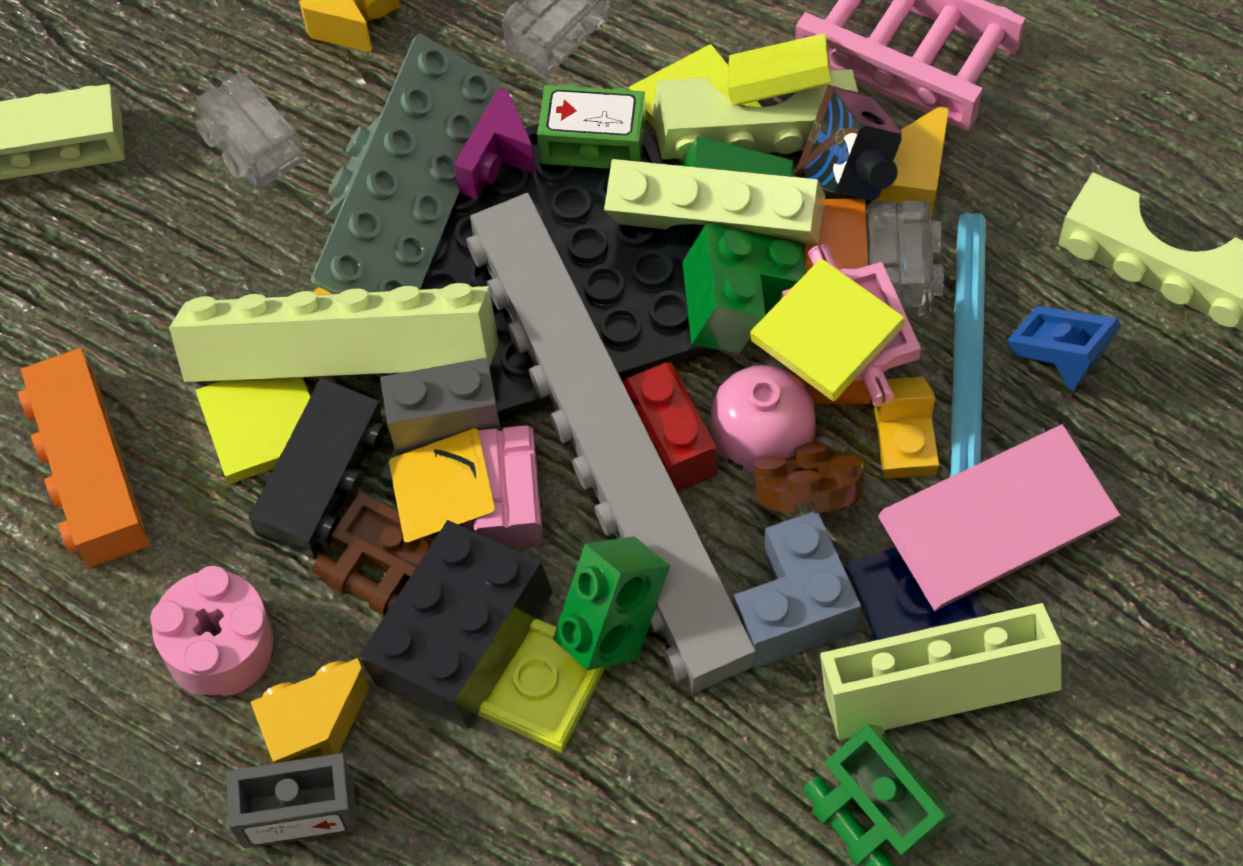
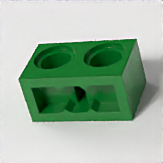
M635 536L585 543L553 640L586 670L637 661L670 565Z

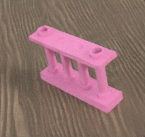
M838 0L826 19L818 18L807 12L804 13L796 25L795 40L825 33L829 48L831 71L852 69L856 83L927 114L938 107L949 108L947 123L968 132L978 117L983 89L975 85L997 48L1014 55L1017 54L1020 49L1026 20L1025 17L1015 14L1008 8L996 6L984 0H886L891 2V5L871 36L865 38L843 28L861 0ZM909 11L935 21L913 57L887 47ZM953 29L979 40L957 76L930 66Z

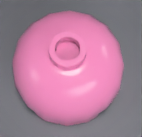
M771 365L751 366L731 375L718 389L710 410L711 438L721 457L727 462L728 458H730L734 463L743 465V471L754 474L753 463L755 460L768 456L781 457L783 459L794 457L795 448L813 441L816 428L813 399L805 384L786 370Z

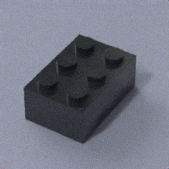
M447 520L359 655L374 684L468 730L477 717L483 701L488 699L531 629V623L538 618L553 593L542 562Z

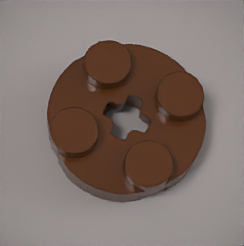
M807 442L795 448L794 457L783 459L781 457L768 456L759 458L753 463L757 501L764 507L774 511L796 513V503H814V513L830 512L850 506L862 496L864 482L863 459L854 455L829 453L825 443Z

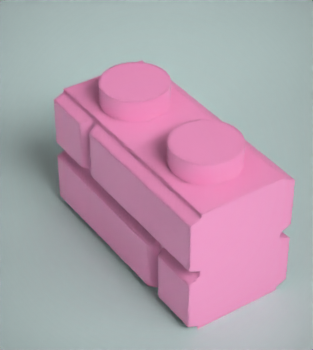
M527 425L506 427L502 431L497 429L478 430L495 510L490 514L464 522V527L508 547L540 546L543 543L533 428Z

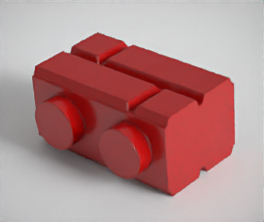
M671 362L663 363L627 378V380L622 382L677 493L711 479L717 474V447Z

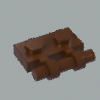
M360 492L331 534L334 544L345 550L338 561L325 554H321L316 559L312 572L327 580L328 587L342 595L350 592L369 602V608L372 611L385 616L439 532L405 542L399 512ZM365 561L387 571L380 583L359 573Z

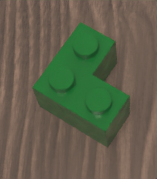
M706 223L682 262L691 345L741 353L751 338L750 331L781 300L782 291L791 289L807 273L802 242Z

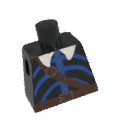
M828 85L795 175L799 178L817 179L821 187L837 193L875 201L879 198L882 189L891 186L897 178L898 170L893 161L902 140V132L872 96Z

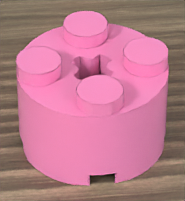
M217 566L205 567L198 573L191 574L175 583L153 608L150 620L156 648L174 680L190 693L201 696L222 695V697L235 695L253 685L268 668L274 642L273 628L258 592L249 582L238 575L226 572ZM214 632L219 633V634L216 635V636H213V635H212V633H214Z

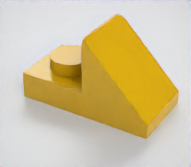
M399 0L299 1L306 31L310 38L366 52L372 51L366 22L381 18L389 12L400 8Z
M924 376L886 379L891 391L894 393V399L885 405L882 400L881 406H874L883 478L937 475L939 461L932 422L935 403L932 389Z

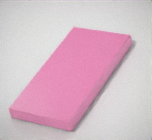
M1061 424L884 508L878 515V518L932 608L936 611L1113 523L1120 514L1067 430Z

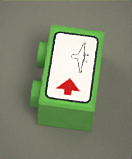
M572 84L563 86L545 85L537 133L541 164L611 169L612 159L641 162L646 128L645 91H632L626 88H585Z

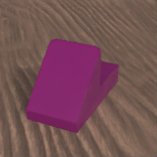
M498 88L454 164L457 185L460 189L459 194L478 200L487 183L492 184L496 180L501 163L529 173L535 172L531 141L508 91Z

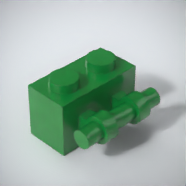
M871 724L863 727L824 762L841 783L832 791L820 775H817L802 788V791L815 805L812 812L823 825L829 823L849 847L846 853L856 866L862 864L864 866H894L881 850L886 842L889 841L900 855H912L957 817L882 727ZM853 800L859 804L875 824L867 832L847 809Z

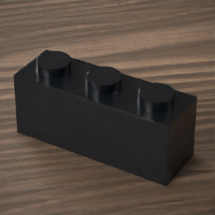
M320 378L249 516L257 536L315 559L322 544L328 546L332 542L331 534L340 522V516L336 514L344 498L352 499L356 494L364 472L360 466L368 451L373 453L377 451L386 431V423L383 422L378 400Z

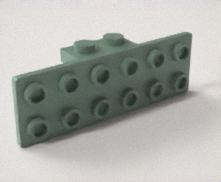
M423 34L415 36L381 115L367 129L360 126L355 131L346 149V153L352 156L347 168L343 166L338 171L330 185L328 193L333 195L334 199L327 215L336 220L311 276L313 284L331 294H340L349 289H364L367 292H386L402 286H414L420 290L460 190L457 185L454 164L498 88H501L500 80Z

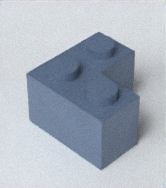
M813 511L765 528L764 557L774 581L734 594V608L756 651L753 669L856 633L861 609L859 600L819 513H814Z

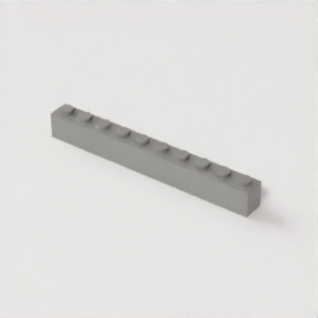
M525 193L470 215L473 236L466 238L472 258L477 267L487 266L492 277L491 280L487 281V286H489L493 302L498 310L507 308L513 320V323L508 324V330L515 348L519 354L528 352L534 364V367L529 368L533 385L540 398L549 395L556 410L550 414L555 431L562 443L571 441L578 457L572 459L575 472L584 489L593 487L600 501V504L595 505L594 508L606 536L615 533L617 539L635 536L670 565L649 627L652 632L661 629L670 648L663 652L673 677L677 682L685 679L691 693L694 694L752 668L756 651L529 194Z

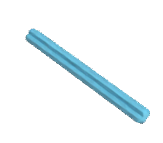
M963 213L960 215L957 225L950 477L981 463L986 219L980 213Z

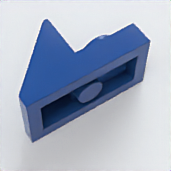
M1036 306L1007 342L1015 356L1055 363L1067 388L1073 392L1104 355L1121 328V324L1118 318Z

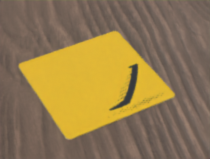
M476 428L398 455L389 460L405 542L439 532L447 520L459 525L490 514L495 510L479 432Z

